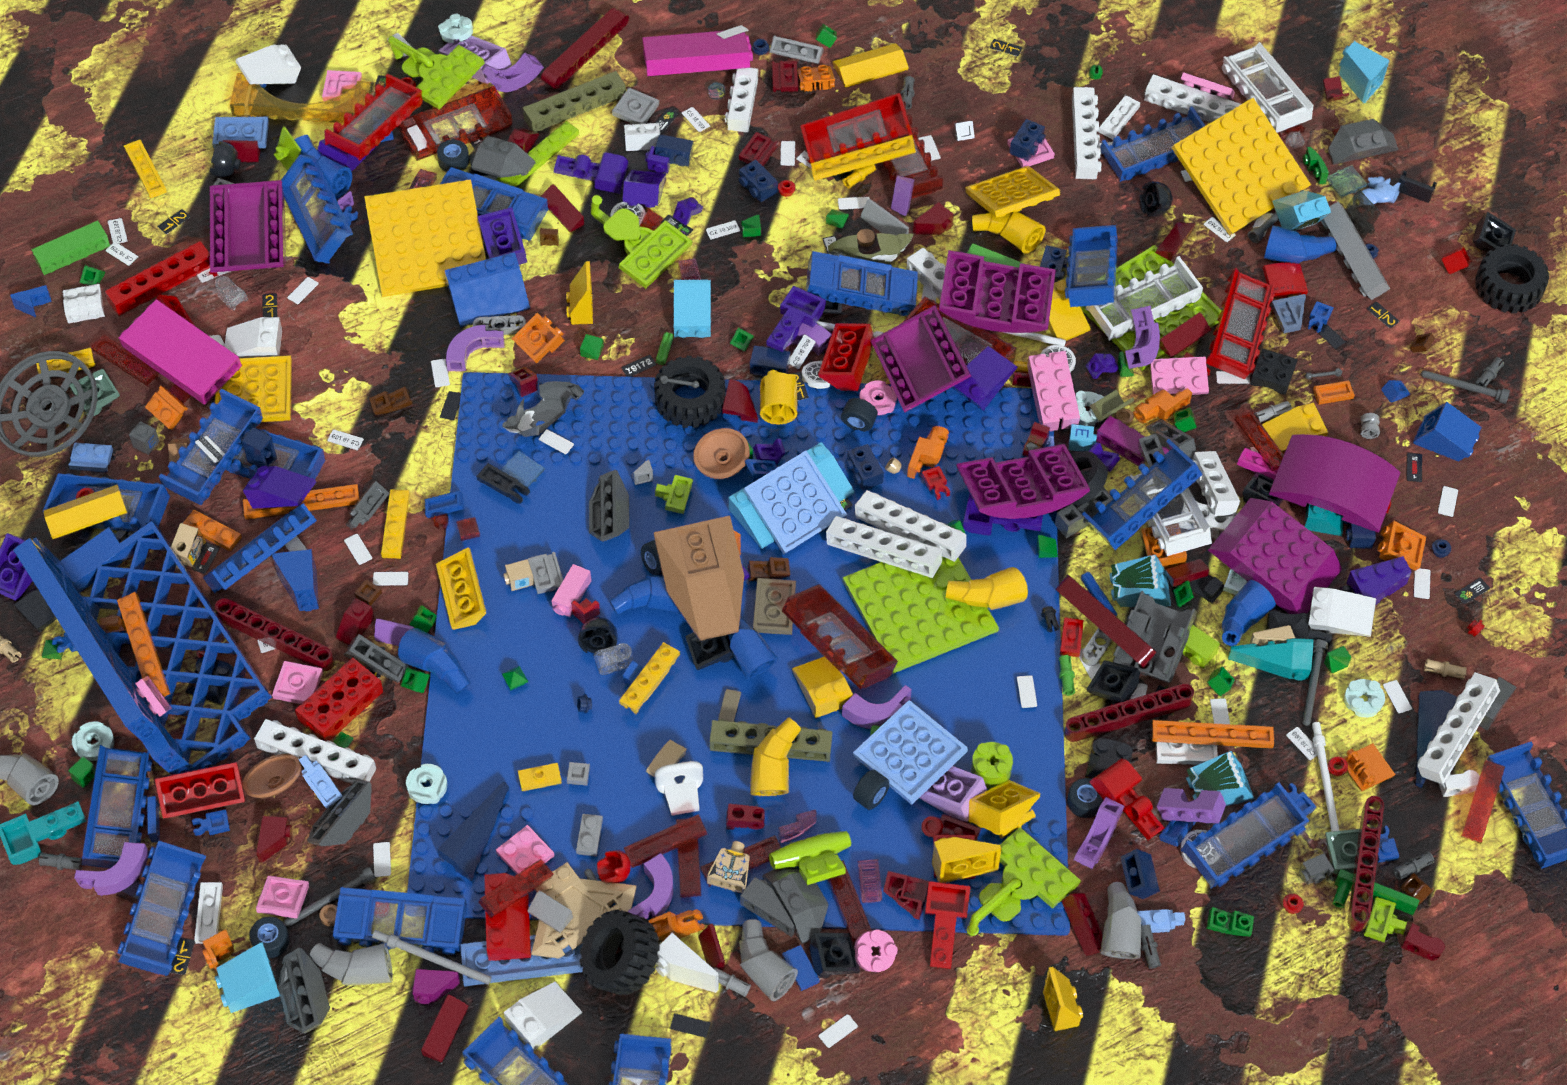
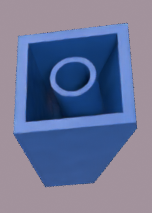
M1445 402L1424 416L1413 443L1453 460L1460 461L1465 457H1470L1473 453V446L1480 437L1481 426L1454 406Z
M312 549L273 553L272 557L278 578L298 610L308 612L319 609L317 569Z

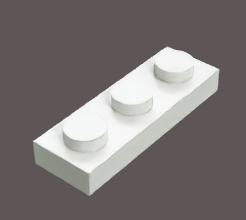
M1125 95L1099 127L1098 132L1114 139L1139 109L1140 102Z
M222 882L201 883L195 931L196 944H203L202 941L218 934L223 891Z

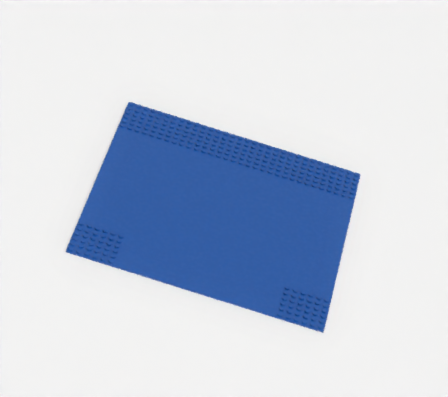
M465 372L463 374L450 493L459 490L462 492L463 509L448 513L443 560L467 547L470 548L486 614L476 625L453 630L440 583L435 637L446 642L447 648L457 658L471 684L456 694L443 679H439L433 673L430 675L421 765L433 764L440 767L446 776L448 786L446 793L440 798L438 803L422 804L417 802L407 893L462 898L467 902L465 918L486 919L485 875L507 873L519 878L498 856L496 849L528 825L554 852V857L525 879V881H528L529 907L537 894L532 884L563 864L568 863L580 879H587L584 871L591 869L597 881H601L597 871L598 861L606 856L605 852L620 850L628 855L631 861V869L627 879L619 884L636 886L633 908L646 900L654 889L652 882L644 873V863L661 853L667 860L673 876V897L665 913L672 912L678 915L688 910L693 911L697 909L704 918L698 921L699 924L743 926L745 921L755 919L761 922L762 927H775L740 904L742 893L707 884L708 873L721 848L731 850L734 841L745 845L743 854L750 856L747 888L754 877L764 880L762 875L774 870L769 860L770 853L790 843L819 834L847 831L851 839V847L835 854L839 856L844 864L846 874L816 882L829 904L822 929L934 932L935 915L925 914L927 897L920 920H918L897 904L883 890L888 871L930 882H938L937 879H934V868L932 866L933 837H928L923 833L922 822L930 816L941 819L942 814L946 813L920 798L911 805L891 787H889L881 803L872 810L866 809L854 800L853 793L858 782L870 770L854 757L853 752L870 737L871 729L857 726L842 716V709L815 718L792 671L794 667L829 655L845 677L853 695L856 693L869 703H886L905 685L911 689V702L968 747V752L953 765L954 767L971 773L973 754L979 744L997 742L1007 745L1013 757V766L1009 780L1040 793V798L1029 810L1033 809L1036 817L1023 824L1022 829L1068 869L1062 679L1059 678V673L1061 672L1059 663L1061 635L1060 628L1055 631L1052 624L1053 632H1048L1045 620L1041 616L1044 607L1052 606L1056 610L1055 615L1060 627L1059 592L1055 590L1059 585L1058 557L1038 558L1037 537L1038 535H1043L1056 539L1058 553L1057 527L1055 526L1057 511L1043 515L1040 531L1020 528L1017 532H1010L1003 525L993 523L992 532L989 536L970 533L964 529L966 547L959 555V559L971 580L984 579L991 574L1014 567L1022 573L1026 580L1028 588L1027 598L1024 602L994 610L988 608L999 627L998 632L892 673L842 582L844 576L878 564L880 561L827 545L826 531L829 527L783 554L776 541L761 549L729 510V497L752 484L746 465L731 477L714 479L703 475L694 462V450L699 440L707 433L722 428L740 432L747 439L752 449L755 444L772 445L776 439H781L785 448V455L776 464L777 467L822 442L834 456L854 490V494L847 497L852 506L845 510L847 515L843 518L880 529L855 518V504L868 490L888 500L895 501L906 508H911L922 515H927L938 522L948 524L953 520H960L963 526L969 491L956 464L993 457L995 463L1024 458L1025 456H1022L1032 426L1034 422L1039 423L1032 388L1002 387L984 411L956 392L953 387L907 412L903 411L897 398L894 411L884 415H877L873 427L869 431L863 432L854 430L843 423L841 414L849 399H860V392L867 383H860L858 391H840L831 384L828 388L817 389L808 386V383L805 382L809 398L797 401L796 418L787 424L777 425L764 421L760 416L761 380H736L748 387L758 416V423L743 421L741 416L721 412L717 414L716 419L713 421L709 420V423L704 426L700 424L696 428H693V426L684 428L682 425L676 426L672 424L671 420L669 422L666 421L663 415H660L658 412L654 394L655 377L536 374L538 390L521 397L517 385L510 380L508 373ZM724 379L726 396L729 380ZM546 382H569L579 385L584 390V394L578 400L571 398L565 414L545 429L574 443L567 454L539 440L545 430L539 435L524 437L521 434L509 432L502 427L503 423L510 416L516 415L518 406L523 398L524 410L535 407L542 400L539 385ZM690 385L682 386L674 391L676 395L687 399L697 398L706 392L701 387L693 388ZM877 395L875 399L881 400L883 398H880L879 395ZM539 421L536 423V426L541 425L545 422ZM934 426L944 427L949 431L941 459L935 467L940 466L947 480V485L945 486L949 488L950 496L946 497L944 492H939L941 495L939 500L935 498V490L929 491L922 478L923 471L934 467L922 465L921 472L916 473L915 479L907 477L908 465L919 437L926 439ZM1054 431L1049 432V438L1044 448L1054 446ZM868 444L884 472V479L882 484L862 491L860 485L855 483L853 472L848 470L845 460L847 459V451ZM753 451V459L757 460ZM892 457H895L901 463V469L896 474L885 470L887 463ZM649 460L653 470V480L635 485L632 473L645 461ZM487 463L514 477L529 488L530 493L527 496L521 494L515 488L514 492L523 498L521 504L512 501L509 497L502 495L477 480L476 476ZM617 470L629 495V528L619 536L602 542L589 534V500L594 488L599 483V476ZM675 475L693 479L684 514L665 510L667 501L655 496L657 484L665 486L672 484ZM730 516L733 530L741 534L740 559L747 572L749 560L768 561L770 557L789 559L790 576L778 580L796 581L792 635L759 633L778 658L771 668L752 679H746L733 656L729 662H717L697 670L685 637L694 631L682 614L643 606L630 608L617 615L609 600L621 593L625 587L644 579L646 575H652L643 564L641 548L644 544L654 540L653 532ZM552 552H555L563 580L573 564L591 571V583L579 604L586 598L591 603L595 600L599 602L600 614L597 617L610 620L617 629L618 641L614 651L606 656L598 657L593 656L594 653L589 651L587 653L584 652L578 643V636L583 623L573 614L571 617L557 614L552 608V599L559 588L537 594L534 584L511 591L510 585L505 584L503 574L506 573L505 565L543 554L550 555ZM748 578L744 581L740 615L753 629L757 581H749ZM664 642L680 651V655L649 699L643 703L638 713L635 714L629 707L626 709L619 704V700L630 687V685L623 682V674L631 661L644 668ZM520 666L528 683L510 691L502 673ZM1033 676L1037 707L1022 708L1017 677ZM726 689L741 692L734 722L745 721L750 724L765 723L771 726H778L789 717L800 727L833 731L830 762L788 758L789 793L777 796L751 795L750 780L753 755L710 751L712 720H719ZM587 694L588 698L592 699V709L588 710V713L578 711V696ZM729 734V735H727V736H729V737H734V736H736V735H734V734ZM748 736L747 738H749V739H754L755 737H754V736ZM669 740L687 749L685 756L678 763L696 761L703 766V782L697 788L699 811L671 816L665 794L656 788L655 777L646 772L655 756ZM813 741L807 742L808 744H811V745H812V744H815V742H813ZM570 762L590 764L588 786L567 784ZM558 763L562 784L527 791L521 790L519 770ZM679 775L674 779L679 784L682 783L685 776ZM427 780L426 783H422V785H424V787L431 786L430 780ZM504 781L509 786V791L506 793L491 836L483 850L480 863L477 865L474 873V878L470 881L458 873L454 866L439 857L437 849ZM728 804L763 808L765 810L764 827L761 829H750L748 827H734V830L726 829ZM582 814L603 816L597 856L576 853ZM982 828L977 841L1000 845L1016 830L1002 839L1000 835ZM1000 862L998 871L977 875L975 879H960L947 882V884L970 886L967 919L956 918L955 932L967 933V927L972 914L982 906L979 901L980 892L990 883H1002V874L1005 866ZM1037 895L1031 899H1020L1021 910L1010 921H1001L992 913H989L978 925V933L1066 936L1070 933V919L1062 901L1052 909ZM406 905L405 914L407 916L426 917L427 907ZM529 913L530 920H539ZM649 915L647 920L653 919V917Z

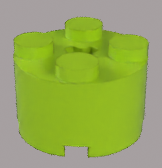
M987 742L979 744L974 751L971 773L983 777L987 789H991L1010 779L1013 757L1009 747L997 742Z

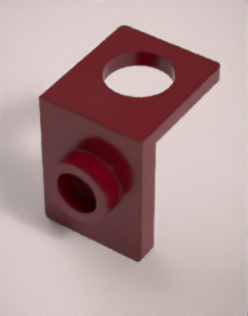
M1340 76L1323 79L1327 102L1343 100L1349 96V93L1343 94Z

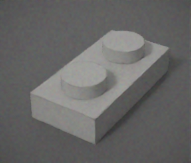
M582 814L576 849L577 854L597 856L603 816Z

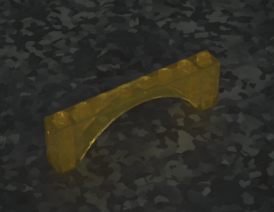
M237 73L230 100L232 116L268 117L272 119L325 123L338 122L344 124V114L348 112L353 116L355 114L354 106L357 102L364 106L367 93L373 95V97L375 96L374 82L357 81V84L350 90L333 99L318 103L299 104L278 99L266 92L259 84H249L243 73ZM372 111L357 124L370 125Z

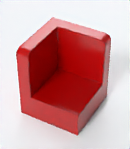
M1464 246L1442 257V261L1449 274L1468 267L1472 262Z
M586 598L580 604L575 600L571 602L572 614L583 624L600 614L599 602L596 600L591 603Z

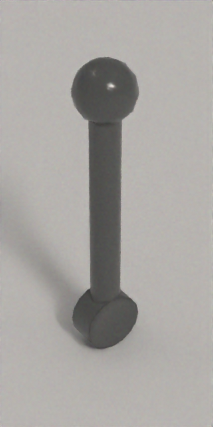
M1338 368L1335 371L1314 374L1308 372L1305 374V378L1309 380L1312 377L1341 376L1342 370Z
M667 376L661 377L662 384L670 382L690 385L693 388L699 387L698 381L688 382L668 379Z

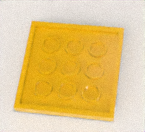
M1025 166L965 187L966 194L995 217H1004L1010 212H1018L1022 208L1035 206L1039 202L1049 201L1060 195L1058 187L1030 166Z
M291 356L239 358L242 364L241 368L215 394V403L218 404L220 402L221 396L219 391L223 389L260 407L263 416L261 422L291 420Z

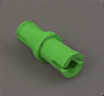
M1063 655L1059 657L1061 671L1059 678L1062 679L1063 695L1070 696L1075 694L1073 680L1075 673L1072 671L1071 656Z

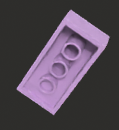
M472 35L464 41L454 40V43H448L438 50L439 54L447 56L457 45H460L483 58L485 64L472 77L485 84L490 83L483 72L486 66L497 70H505L512 66L505 48Z
M952 766L919 798L949 816L967 822L969 819V799L987 791L983 777Z

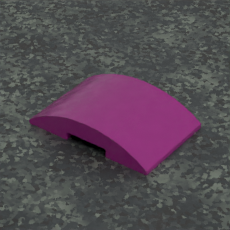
M948 250L939 310L962 323L991 331L1031 333L1048 330L1056 270L1020 263L1019 267L986 262L984 261V256Z
M1292 435L1269 495L1304 507L1308 503L1343 515L1342 520L1379 533L1401 472L1378 455L1349 442L1319 435Z
M1065 444L1029 450V456L995 463L993 457L956 464L979 512L993 517L1019 519L1044 515L1066 507L1090 491L1087 482Z

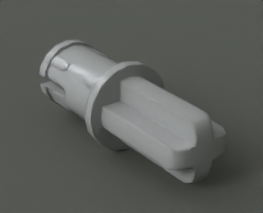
M1285 401L1275 406L1269 405V408L1255 412L1254 416L1255 419L1258 418L1257 423H1261L1271 418L1274 419L1291 410L1292 407L1288 401Z
M713 968L718 972V983L726 986V990L731 989L744 997L747 996L751 988L750 984L739 980L734 974L731 976L717 968Z

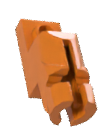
M1186 388L1182 392H1177L1173 397L1169 392L1162 389L1145 399V403L1141 402L1134 408L1133 415L1142 424L1156 417L1166 421L1173 416V413L1180 411L1190 403L1192 392Z
M934 426L926 439L919 437L908 465L907 477L915 479L916 473L921 472L922 465L935 467L938 464L948 439L949 431L946 428Z
M697 909L693 911L688 910L678 915L668 912L648 920L654 926V932H657L658 938L661 941H664L671 933L678 938H683L691 935L690 933H696L705 929L704 924L698 923L699 920L704 918Z

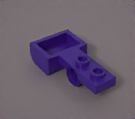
M606 152L603 153L600 164L591 162V159L586 155H578L576 159L558 155L554 166V173L595 181V189L621 194L628 169V160L623 156Z
M793 286L780 305V313L784 316L767 339L766 345L783 352L789 342L796 339L802 323L810 327L815 326L823 314L826 300Z
M969 493L963 528L970 533L987 536L991 535L993 523L1003 525L1010 532H1017L1020 528L1040 531L1043 515L1019 519L989 516L979 512Z

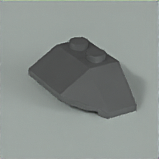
M1375 119L1342 125L1328 148L1333 165L1398 151L1393 133Z
M491 136L485 137L469 155L473 170L500 178L519 174L521 176L527 175L535 165V160L517 144Z
M617 470L599 476V483L594 488L589 500V534L602 542L619 536L629 528V495Z
M356 779L353 785L344 789L341 792L343 798L326 809L312 826L307 841L318 846L346 844L370 814L372 784L369 781Z
M796 868L776 869L763 874L762 877L770 884L793 922L794 932L801 944L811 940V936L814 933H821L829 904L816 883L807 885L799 873V869Z
M297 948L283 957V967L280 973L278 989L287 1024L306 1034L322 1024L330 1010V1005L320 969L302 948Z

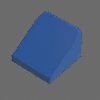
M1389 380L1381 389L1389 402H1395L1410 395V392L1401 380Z
M631 661L623 674V682L631 685L643 668L636 662Z

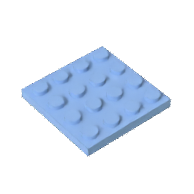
M804 451L743 489L783 554L829 527L836 516L843 518L847 515L807 451Z
M909 700L853 752V755L869 770H876L889 779V786L912 805L968 752V747Z

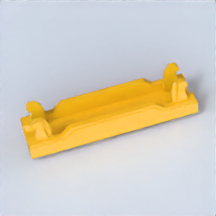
M663 642L621 697L619 704L626 709L629 707L631 711L637 714L643 703L649 699L667 675L671 666L674 665L680 655V651Z

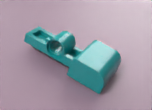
M76 802L32 821H29L27 815L24 814L0 824V837L11 864L19 865L40 856L42 851L38 844L39 841L46 838L51 840L59 839L66 834V830L87 821L79 802Z

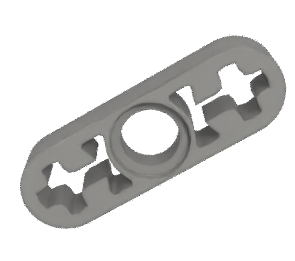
M519 315L479 317L473 321V326L486 325V331H503L504 335L516 334L526 324L525 318ZM497 323H503L504 327L496 328L495 325Z
M1098 628L1083 650L1082 661L1089 666L1096 665L1112 642V639ZM1102 638L1106 643L1098 645L1095 639ZM1093 649L1096 650L1094 656L1089 658L1088 655L1092 653Z

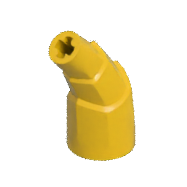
M1010 212L1004 217H995L991 213L972 215L973 231H989L1001 235L1025 254L1032 252L1039 246L1046 232L1044 225L1020 212Z
M1014 567L991 574L984 579L970 580L969 582L948 581L946 598L963 602L970 606L990 608L991 610L1024 602L1028 595L1026 580L1022 573Z
M788 717L776 729H772L760 745L754 748L750 780L751 795L777 796L789 793V759L787 754L792 746V741L801 731L800 726Z

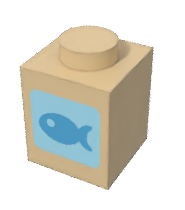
M528 559L505 565L506 573L503 574L505 584L510 585L511 591L534 585Z

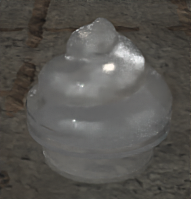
M1292 131L1287 136L1286 144L1290 148L1296 149L1304 145L1305 141L1300 132Z

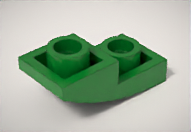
M1307 147L1306 153L1303 155V164L1307 166L1308 172H1314V177L1317 178L1319 185L1326 184L1329 172L1323 159L1312 147Z
M1212 907L1209 910L1206 929L1225 934L1250 937L1252 935L1254 916L1238 911L1229 913Z

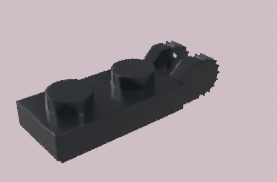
M489 463L476 476L478 481L509 497L518 504L522 503L523 498L514 492L515 488L523 495L527 496L530 493L529 488L517 479Z

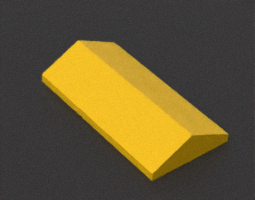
M896 43L832 62L845 88L908 70L903 50Z
M117 484L44 510V517L51 537L55 539L125 514L127 510Z
M467 547L436 563L453 630L476 625L486 614L471 550Z

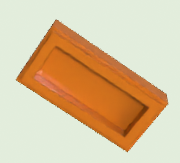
M1349 381L1313 387L1318 405L1354 399L1355 396Z

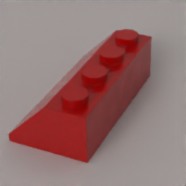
M835 324L818 373L821 379L840 391H858L873 347L871 340L874 339L871 324Z
M237 762L155 778L163 819L245 802L246 798Z
M507 873L485 875L486 945L489 961L531 958L528 881Z

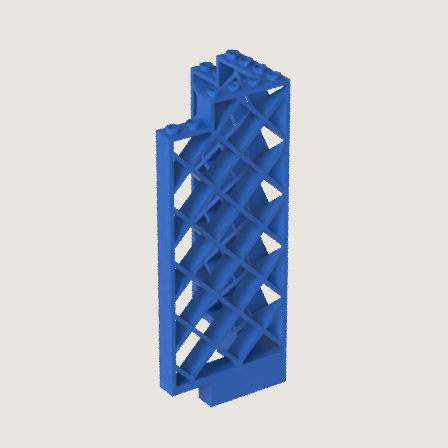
M153 521L122 542L108 527L61 561L37 538L33 540L29 538L13 549L125 727L143 742L153 760L170 775L213 767L220 760L226 759L234 750L243 747L251 739L240 723V720L247 718L255 709L265 705L272 696ZM149 549L167 551L161 572L143 570ZM133 556L130 569L117 567ZM176 565L182 573H174ZM109 577L127 579L122 597L134 592L137 593L140 580L158 582L153 603H140L143 612L150 613L147 624L154 645L156 647L173 648L168 669L163 670L170 694L164 698L172 709L162 716L153 714L148 707L149 701L146 697L142 698L136 691V683L142 679L137 661L135 667H127L119 657L122 643L131 644L128 633H125L126 631L106 633L96 621L100 609L118 610L117 616L123 620L117 600L103 598ZM171 583L190 585L185 606L166 604ZM93 584L90 597H82L80 592ZM199 599L201 600L205 608L197 607ZM162 615L182 616L176 638L157 636ZM194 618L213 619L208 641L189 640ZM222 635L225 636L229 643H220ZM185 650L205 651L199 674L180 672ZM217 653L237 655L232 677L212 675ZM246 669L253 679L244 678ZM177 682L196 684L191 706L171 704ZM209 685L229 687L223 710L203 708ZM241 688L259 690L237 706ZM168 714L188 716L182 739H173L166 730L165 724ZM200 718L220 720L214 743L194 741ZM233 722L238 732L229 738ZM192 750L209 752L192 765L189 763Z

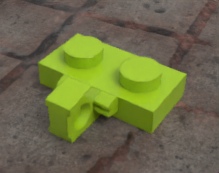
M675 475L672 484L667 486L657 484L655 496L667 501L665 510L684 514L693 479Z
M1378 897L1375 898L1364 936L1385 942L1387 933L1404 934L1407 922L1397 919L1398 916L1393 914L1396 903Z

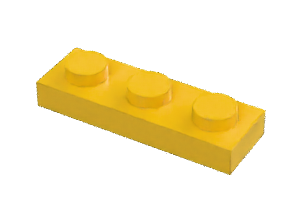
M91 348L69 353L81 360L88 368L95 367ZM61 359L46 360L49 371L59 370L69 373L73 364L70 361ZM36 363L38 374H40V365L39 363Z

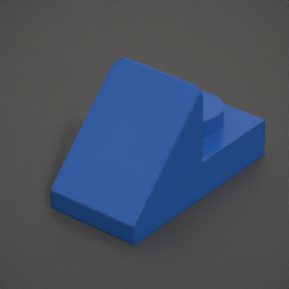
M46 285L10 294L15 309L36 317L34 306L52 302Z
M745 460L747 473L752 483L778 468L775 461Z

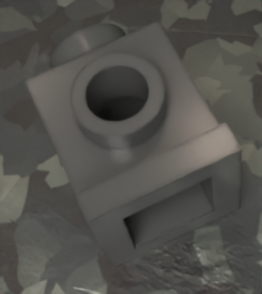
M1324 853L1303 862L1299 870L1301 880L1304 883L1306 882L1307 885L1313 882L1315 884L1320 883L1325 878L1330 880L1334 873V869Z

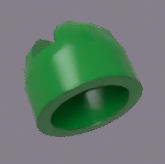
M1092 65L1089 69V77L1094 80L1102 77V67L1100 65Z

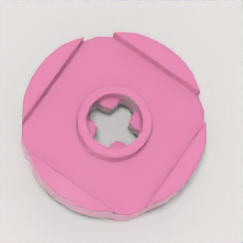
M880 380L871 381L860 392V399L871 403L877 409L878 415L894 411L897 396L893 387L886 385V382ZM877 395H879V397L883 399L876 400L875 398Z
M880 930L864 932L858 937L854 946L856 962L862 969L869 972H881L888 969L893 964L897 954V947L893 939L886 932ZM872 946L879 948V955H871L873 952Z

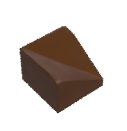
M1415 873L1400 887L1408 896L1420 900L1419 904L1433 891Z

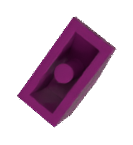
M416 969L413 987L414 1000L421 1004L437 1002L460 984L459 973L454 971Z

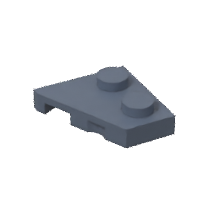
M1305 294L1272 301L1271 307L1283 333L1301 329Z

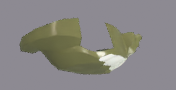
M876 233L881 251L874 254H862L859 252L857 235L847 236L834 241L828 246V251L830 254L841 253L843 256L889 264L899 256L900 252L904 251L914 234L892 235Z

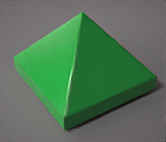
M1189 581L1184 582L1173 590L1178 607L1194 598Z
M520 666L502 673L510 691L528 683Z

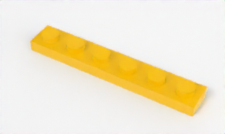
M910 135L811 163L813 178L816 181L916 153L914 139Z

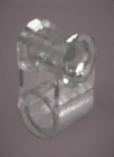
M220 276L215 280L217 296L232 311L236 309L237 305L248 300L245 292L227 276Z
M624 643L607 649H601L594 653V659L601 675H607L614 671L628 668L631 661H633L631 647Z

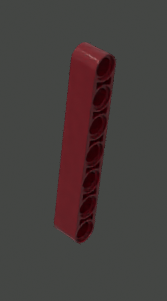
M615 7L610 9L543 71L541 81L554 89L561 87L628 24L629 15Z
M1067 575L1055 589L1141 666L1145 667L1157 653L1071 576Z
M222 598L215 603L216 614L222 623L312 667L322 668L323 671H329L333 668L334 659L328 647L229 599Z
M1180 684L1071 717L1066 722L1064 736L1070 742H1077L1186 709L1192 703L1194 689L1189 684ZM1070 728H1075L1078 731H1072Z
M1378 796L1367 798L1361 814L1347 920L1348 926L1354 931H1362L1366 927L1371 914L1384 812V802ZM1362 861H1367L1370 865H1366ZM1360 879L1367 881V883H1362ZM1357 898H1362L1365 902H1361ZM1355 916L1362 918L1363 921L1357 920Z

